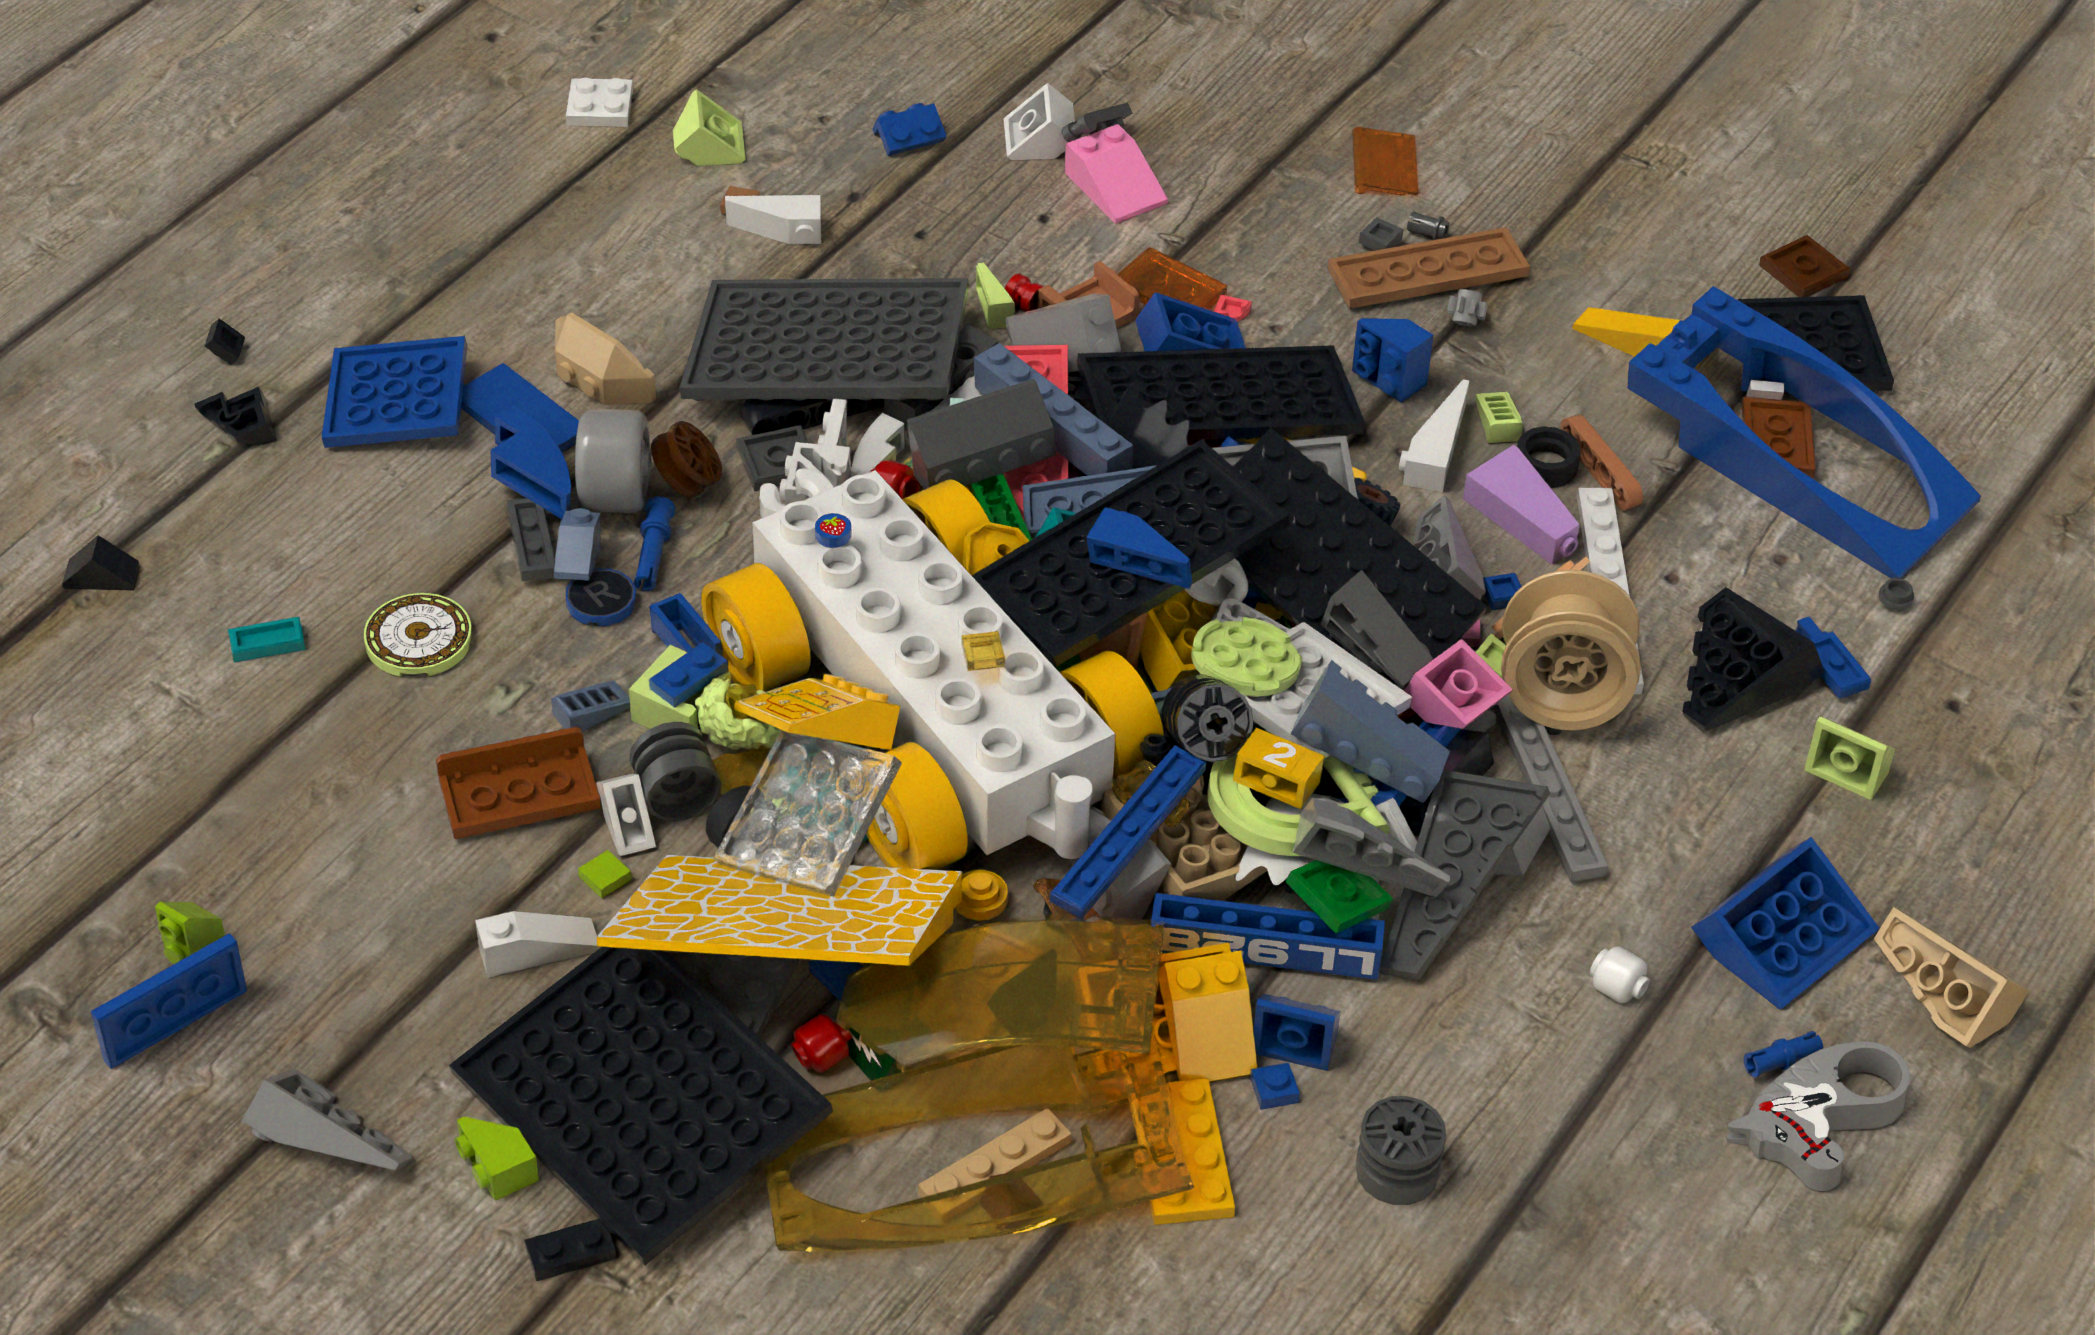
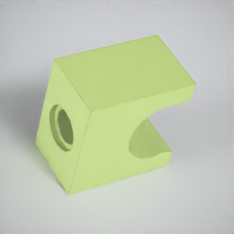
M669 645L629 688L632 721L649 729L663 723L677 721L689 723L698 728L697 709L692 704H695V700L701 697L704 688L674 708L650 690L649 679L687 652ZM726 671L718 677L719 679H724L725 681L729 679L731 684V675L729 671Z

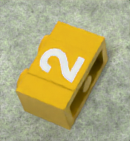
M1256 728L1237 753L1233 781L1301 809L1320 783L1325 756Z

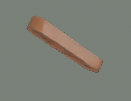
M1577 414L1561 421V430L1567 431L1576 438L1580 445V461L1602 488H1612L1615 504L1623 511L1641 506L1643 503V492L1639 482L1586 418Z

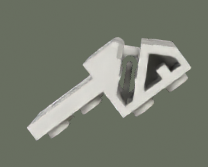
M833 399L830 412L824 413L823 432L826 433L825 435H819L818 444L795 442L793 455H787L785 476L788 477L787 479H781L779 491L780 499L785 500V504H782L783 506L810 498L796 493L795 472L798 469L806 468L819 472L832 483L833 488L843 484L850 478V447H848L847 400Z

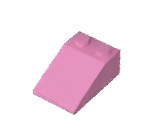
M1119 124L1066 143L1065 174L1115 224L1168 204L1167 196L1136 141Z

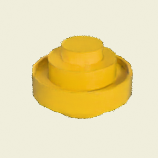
M971 870L962 874V902L955 907L959 914L968 919L980 921L992 919L1005 910L1008 902V889L1001 876L987 870Z

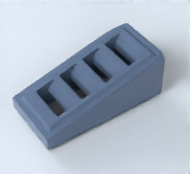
M613 680L566 692L551 698L552 713L564 729L579 727L583 732L629 709L630 698ZM613 694L617 700L612 701L608 695ZM601 699L604 703L599 704L597 701Z

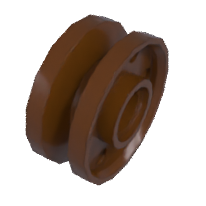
M685 421L676 422L670 426L668 432L659 434L653 439L651 455L655 466L665 481L681 495L689 498L696 497L704 491L706 486L714 485L720 480L722 464L718 453L702 431L691 423Z

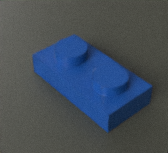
M702 642L649 679L650 690L675 708L710 684L713 678H718L728 671V660Z

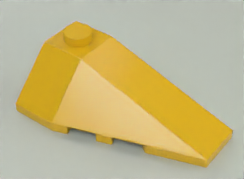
M1588 307L1573 323L1572 329L1635 357L1649 343L1655 346L1658 345L1672 332L1673 327L1680 320ZM1704 359L1694 368L1695 370L1704 361Z

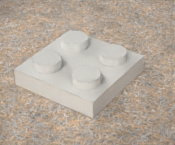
M572 78L566 112L567 126L628 127L633 81L619 78Z

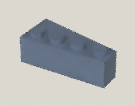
M1331 660L1303 703L1291 735L1424 803L1439 782L1450 751L1414 723H1404L1398 718L1397 710L1387 702L1381 705L1366 693L1368 687L1357 679L1351 682L1340 673L1342 667Z

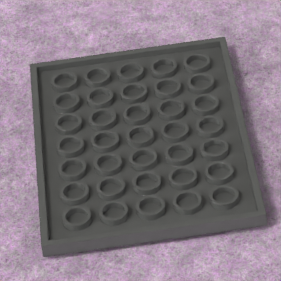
M968 278L712 280L680 384L681 399H693L696 401L706 399H727L729 401L739 399H760L763 401L772 399H793L796 401L826 399L833 401V399L937 400L947 398L969 293Z

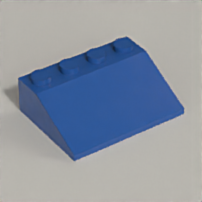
M1812 837L1786 851L1691 926L1714 959L1779 1010L1880 929Z

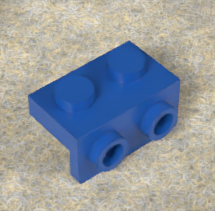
M923 103L914 104L907 108L906 111L898 113L894 110L884 112L878 116L872 128L874 135L880 134L887 156L943 142L947 137L934 103L925 106Z

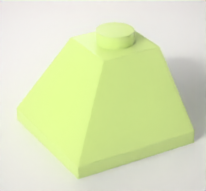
M696 89L692 92L673 129L674 150L681 158L688 159L697 166L742 163L745 161L742 121Z

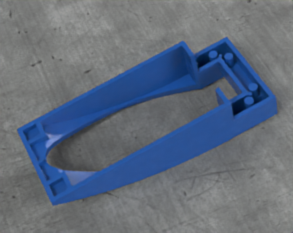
M1714 286L1692 305V314L1684 321H1679L1673 327L1672 332L1658 345L1655 346L1649 343L1629 361L1627 389L1680 421L1678 446L1680 449L1889 578H1902L1980 502L1981 495L1924 436L1873 391L1795 334ZM1715 348H1719L1743 363L1742 391L1748 392L1751 380L1759 381L1764 378L1769 382L1784 383V391L1908 464L1921 487L1928 505L1929 521L1927 525L1920 529H1906L1894 525L1843 498L1800 471L1764 443L1727 405L1705 375L1694 368Z

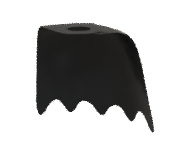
M1133 382L1125 391L1107 423L1111 429L1133 445V469L1159 465L1191 446L1187 444L1189 420L1177 425H1168L1165 419L1167 411V401L1165 400L1149 408H1143L1139 402V388L1136 382ZM1082 471L1078 475V477L1087 476Z

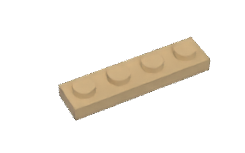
M1046 1108L919 1183L918 1194L942 1221L977 1200L990 1176L1013 1172L1022 1173L1070 1144L1072 1134Z

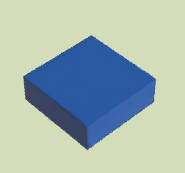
M1516 573L1483 577L1486 590L1484 594L1491 610L1506 608L1516 591L1522 587Z

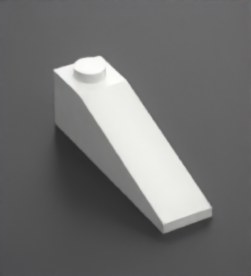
M1463 379L1413 436L1409 451H1402L1399 470L1404 471L1403 485L1443 493L1466 408L1469 380Z

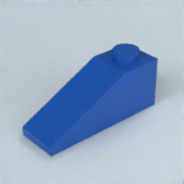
M1106 507L1103 509L1086 537L1091 563L1190 589L1193 584L1190 559L1139 516Z

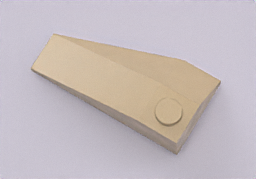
M1895 907L1892 908L1874 938L1896 971L1901 973L1911 986L1915 997L1932 1015L1931 1019L1936 1026L1969 1048L2008 1025L2029 993V990Z

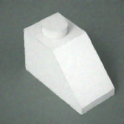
M628 774L596 782L604 817L618 855L623 856L656 847L639 774Z

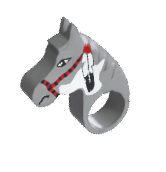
M1875 1042L1841 1043L1823 1048L1802 1058L1785 1070L1760 1094L1748 1115L1731 1121L1728 1124V1130L1731 1133L1727 1135L1726 1141L1733 1144L1749 1145L1758 1159L1766 1158L1784 1164L1807 1187L1813 1190H1831L1840 1183L1844 1153L1835 1141L1828 1138L1829 1131L1880 1128L1896 1121L1903 1113L1910 1082L1909 1067L1903 1057L1895 1050ZM1853 1073H1871L1887 1080L1895 1091L1882 1097H1864L1853 1093L1839 1081Z

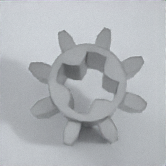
M1460 289L1457 297L1450 296L1447 313L1453 315L1452 322L1455 324L1476 327L1477 319L1485 320L1488 305L1487 302H1481V293Z

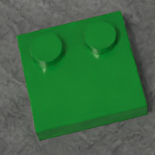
M1318 860L1290 871L1285 881L1336 934L1387 910L1393 900L1372 877Z

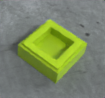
M606 850L578 868L579 878L601 898H604L632 880L631 871L609 850Z

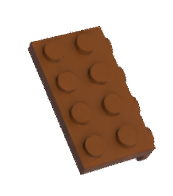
M579 727L439 755L436 758L438 780L454 839L601 809L600 796L584 747L583 733Z

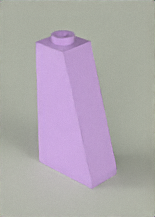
M1512 445L1466 474L1463 499L1550 564H1554L1563 557L1570 556L1575 551L1578 545L1577 537L1580 524L1518 447Z

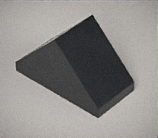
M98 535L69 559L62 586L63 589L134 591L140 564L137 559Z

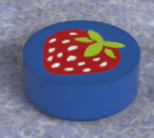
M837 513L825 514L815 523V538L818 543L825 547H841L851 539V522L844 515Z

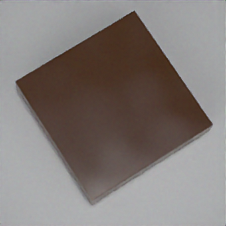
M1808 235L1761 256L1759 262L1761 268L1798 297H1809L1848 278L1851 270Z

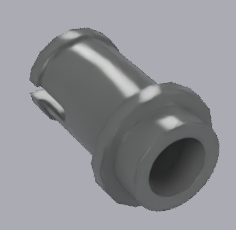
M1415 211L1411 213L1409 218L1421 224L1408 221V231L1431 236L1433 240L1447 237L1450 223L1445 221L1444 217L1440 216L1437 219Z

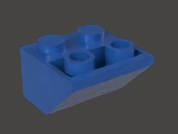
M1361 318L1357 321L1352 371L1402 403L1427 385L1433 334L1409 319Z

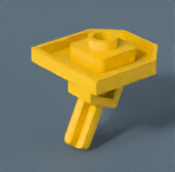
M985 521L968 532L964 537L963 567L970 575H973L1030 540L1019 528Z

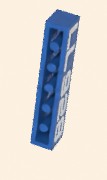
M1155 893L1149 952L1171 953L1229 942L1231 952L1241 950L1243 962L1247 964L1378 980L1385 921L1366 919L1336 934L1315 912Z

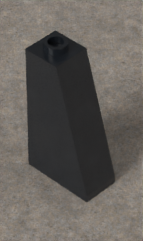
M1460 729L1446 747L1450 753L1443 770L1483 776L1494 764L1488 732ZM1432 792L1424 803L1407 796L1399 806L1411 831L1421 832Z

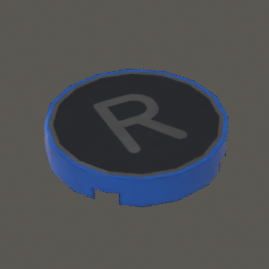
M593 569L589 581L572 579L566 588V607L570 615L583 624L589 625V622L598 623V626H609L621 622L630 616L634 610L636 588L632 580L619 571Z

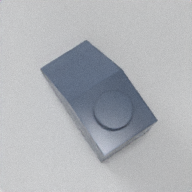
M583 508L565 511L559 526L554 578L589 581L601 551L600 513H592Z

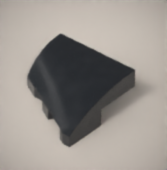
M259 387L229 400L223 392H220L195 403V408L201 415L238 443L262 445L277 441L265 396Z

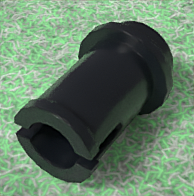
M1147 735L1144 738V742L1140 744V751L1143 753V770L1141 774L1143 781L1148 778L1169 753V743L1166 742V738L1162 735Z

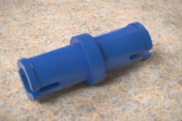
M1810 1031L1805 1035L1790 1040L1781 1038L1775 1040L1769 1047L1746 1053L1744 1055V1065L1748 1074L1751 1073L1752 1077H1758L1761 1074L1779 1068L1787 1070L1802 1058L1823 1049V1043L1820 1036H1816L1815 1031Z

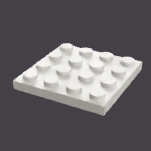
M1305 622L1285 632L1291 637V643L1296 648L1298 654L1302 656V664L1296 682L1290 688L1278 694L1259 697L1245 696L1252 709L1254 722L1271 734L1325 756L1324 758L1328 757L1329 754L1291 735V731L1303 703L1331 660L1342 667L1340 671L1342 675L1351 682L1355 679L1359 680L1368 687L1366 693L1381 705L1385 702L1390 704L1397 710V715L1409 709L1412 696Z

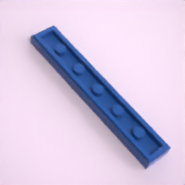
M1174 745L1052 890L1050 902L1083 919L1206 771L1207 762Z

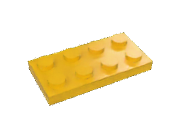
M1209 1078L1130 1086V1100L1154 1225L1234 1217L1235 1204Z

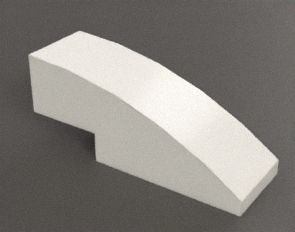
M882 413L871 424L855 452L850 478L871 472L877 464L884 460L896 462V456L905 448L903 422Z

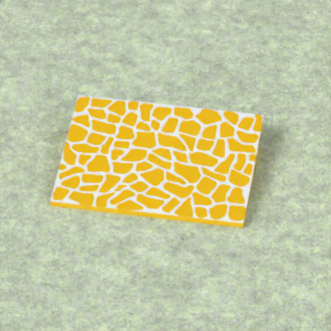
M666 855L597 936V946L909 966L953 925V909L962 902V871Z

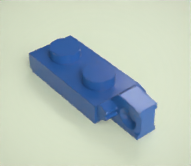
M1810 616L1797 621L1796 631L1814 642L1825 670L1821 677L1838 699L1870 688V676L1833 631L1829 633L1826 631L1822 632Z

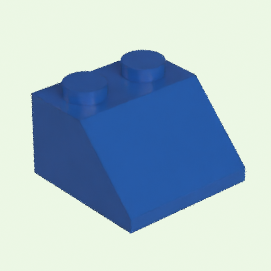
M1263 994L1258 998L1255 1012L1254 1041L1256 1055L1328 1071L1338 1036L1341 1011L1329 1009L1321 1005L1316 1006L1290 1000L1286 997Z

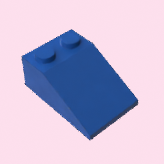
M1156 292L1135 320L1144 351L1246 348L1236 319Z

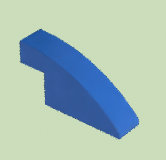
M515 405L496 415L495 443L497 446L490 450L491 477L562 519L565 511H571V482L568 466L557 443L543 426Z

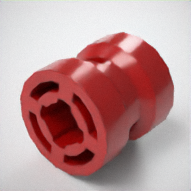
M1018 273L1010 278L1005 286V290L1014 301L1015 306L1019 305L1023 312L1038 309V289L1044 286L1039 283L1032 284L1030 278Z

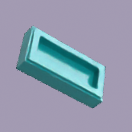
M300 617L228 629L234 663L306 650Z

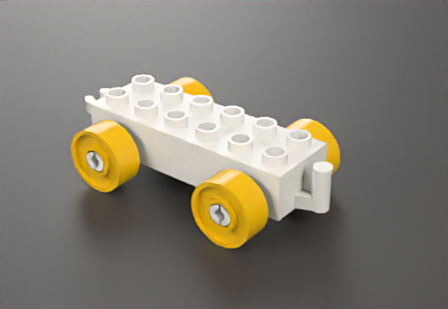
M801 468L795 472L796 493L810 498L804 501L792 502L786 506L782 505L779 491L774 484H763L760 487L759 496L762 519L752 522L754 564L712 581L703 587L701 605L704 622L721 641L723 657L728 660V671L730 672L731 679L736 684L746 685L757 691L760 689L767 692L805 675L809 670L811 648L833 675L846 678L845 680L859 683V686L872 688L876 692L888 694L889 702L900 705L892 744L895 748L856 766L852 773L851 782L855 807L863 829L885 866L939 870L965 856L968 847V834L986 855L1030 835L1054 848L1061 857L1067 859L1081 857L1088 849L1090 805L1102 800L1104 791L1112 789L1113 785L1142 772L1143 753L1140 751V744L1144 742V738L1147 735L1159 734L1164 736L1161 718L1154 699L1134 667L1126 659L1113 651H1103L1060 672L1049 662L963 567L964 537L983 522L990 521L977 499L958 481L945 480L901 499L876 470L864 475L853 476L843 484L833 488L832 483L819 472ZM830 513L846 516L850 520L852 528L850 541L844 546L837 548L825 547L818 543L815 538V523L821 516Z

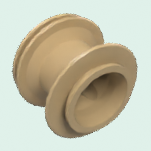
M1562 570L1540 575L1516 591L1508 602L1503 614L1502 630L1506 647L1502 654L1501 672L1503 680L1513 689L1509 697L1517 709L1529 719L1541 725L1559 730L1592 728L1613 719L1622 712L1633 697L1641 671L1640 656L1635 646L1640 630L1639 615L1633 600L1626 591L1615 582L1599 574L1580 570Z

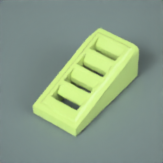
M978 263L976 266V291L987 326L990 329L1007 328L1005 318L1014 315V301L985 263Z
M1509 393L1475 394L1476 405L1488 443L1518 441L1522 435L1523 423Z

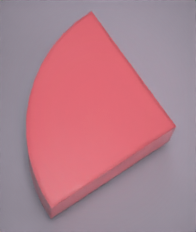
M1221 295L1214 312L1234 318L1238 322L1251 312L1252 301Z

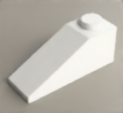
M820 195L725 196L726 225L787 244H821Z
M512 911L475 920L479 950L488 978L595 953L601 948L597 946V934L591 918Z

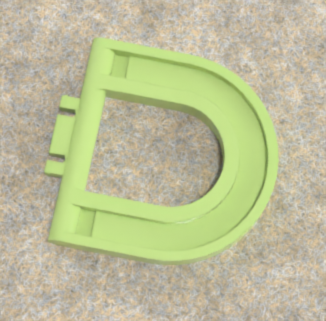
M1237 754L1227 760L1215 761L1210 773L1207 798L1211 812L1218 823L1234 838L1255 849L1283 856H1302L1293 853L1300 815H1288L1272 811L1261 805L1253 797L1250 788L1234 782L1233 776ZM1331 755L1324 758L1323 766L1349 801V803L1338 806L1350 809L1388 834L1390 826L1370 800L1379 791L1375 785L1371 786L1372 781L1367 774L1354 772L1353 766Z

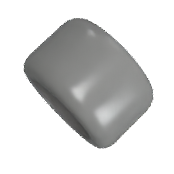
M591 409L585 411L578 423L575 448V480L580 506L583 509L596 513H636L644 509L648 499L651 474L650 433L647 417L638 410Z

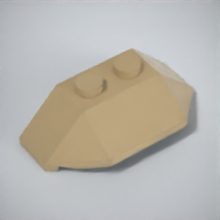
M572 312L555 320L556 371L563 381L571 383L582 390L587 396L595 398L604 405L652 403L656 400L655 374L648 368L644 369L637 357L620 341Z

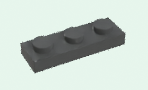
M528 498L507 500V513L521 580L531 581L554 578L555 558L544 508Z

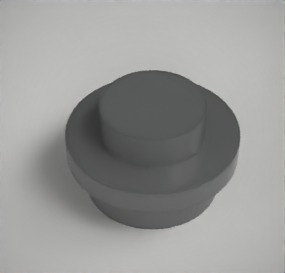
M1891 578L1881 586L1879 600L1890 609H1907L1914 601L1913 588L1904 579Z

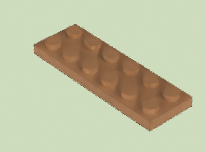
M1507 227L1328 259V271L1349 309L1527 277L1530 272L1529 263Z

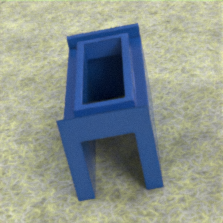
M681 593L649 606L652 632L656 633L667 647L672 645L685 652L693 649L678 631L682 629L695 646L704 642L723 657L721 641Z

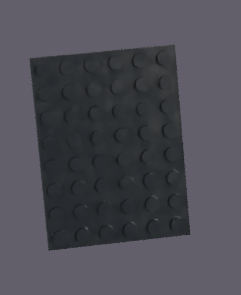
M601 947L449 1065L452 1074L503 1125L519 1128L536 1158L644 1265H647L833 1112L831 1103L663 950Z

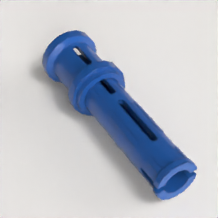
M658 496L646 501L644 507L647 514L646 520L642 522L640 527L643 543L634 585L636 588H639L643 579L642 591H652L657 585L656 580L663 545L671 536L669 524L676 511V507L671 500Z

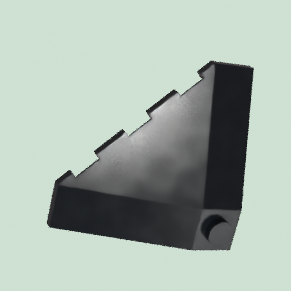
M1725 587L1699 607L1698 618L1700 622H1703L1702 631L1695 632L1692 649L1694 656H1698L1696 666H1690L1687 688L1689 691H1692L1691 701L1684 702L1682 712L1684 717L1703 730L1708 731L1799 693L1825 673L1814 642Z

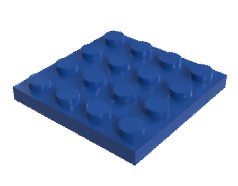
M465 336L334 348L322 430L324 448L458 435L468 346Z

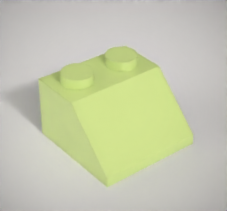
M1819 717L1816 721L1804 770L1872 800L1889 773L1895 748L1832 720Z

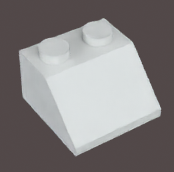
M1047 83L1004 118L1007 157L1011 160L1055 159L1065 152L1066 143L1068 142L1063 138L1062 128L1069 123L1075 122L1073 103Z

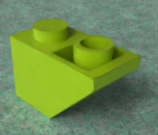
M159 902L155 906L159 923L158 929L164 945V954L172 964L183 960L225 936L222 919L193 902Z
M465 1116L457 1119L459 1136L454 1138L456 1148L463 1160L470 1159L472 1162V1173L478 1186L481 1189L487 1187L495 1201L539 1181L536 1156L519 1128Z

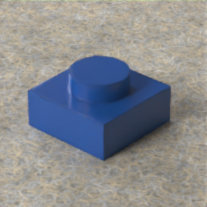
M1289 1063L1251 1069L1250 1081L1260 1110L1299 1103L1300 1093Z

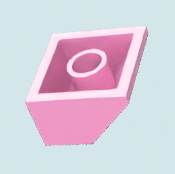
M1461 639L1416 672L1404 692L1412 696L1410 707L1426 723L1464 729L1509 695L1513 689Z

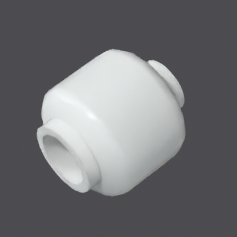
M1620 946L1613 947L1610 950L1603 949L1595 958L1590 969V975L1593 976V986L1601 993L1621 1004L1630 1001L1633 997L1641 998L1650 983V979L1646 977L1647 963Z

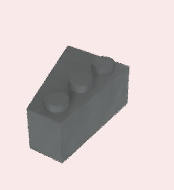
M1362 570L1331 596L1321 625L1352 656L1403 691L1413 675L1433 660L1428 648L1415 637Z

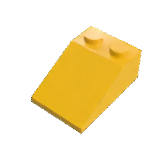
M1241 950L1164 963L1157 974L1179 1081L1209 1078V1082L1250 1076L1251 1069L1257 1068L1249 987Z

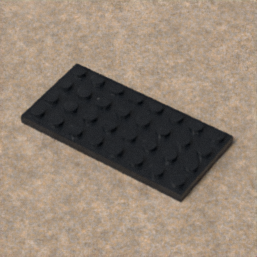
M1334 345L1078 353L1077 367L1092 414L1106 425L1125 391L1133 382H1136L1139 388V402L1143 408H1149L1165 400L1167 401L1165 419L1168 425H1177L1189 420L1187 441L1201 439L1217 441L1226 439L1228 436L1233 439L1249 440L1261 438L1270 428L1283 438L1364 434L1366 423Z
M1272 428L1233 466L1289 515L1290 525L1235 559L1244 570L1248 586L1295 626L1305 622L1347 651L1321 625L1331 596L1361 570L1415 637L1428 648L1433 660L1457 643L1485 613L1487 606Z
M1201 439L971 576L1039 651L1057 667L1185 589L1181 586L1090 562L1086 537L1105 507L1139 516L1190 559L1193 584L1290 525L1289 515Z

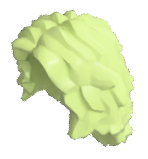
M713 678L711 683L704 688L701 697L695 700L701 732L708 734L711 742L729 747L732 750H738L739 748L758 749L761 745L773 748L777 740L788 736L786 731L734 710L736 701L764 693L765 691L759 689L757 691L746 685L730 684L729 679L725 681L724 679Z

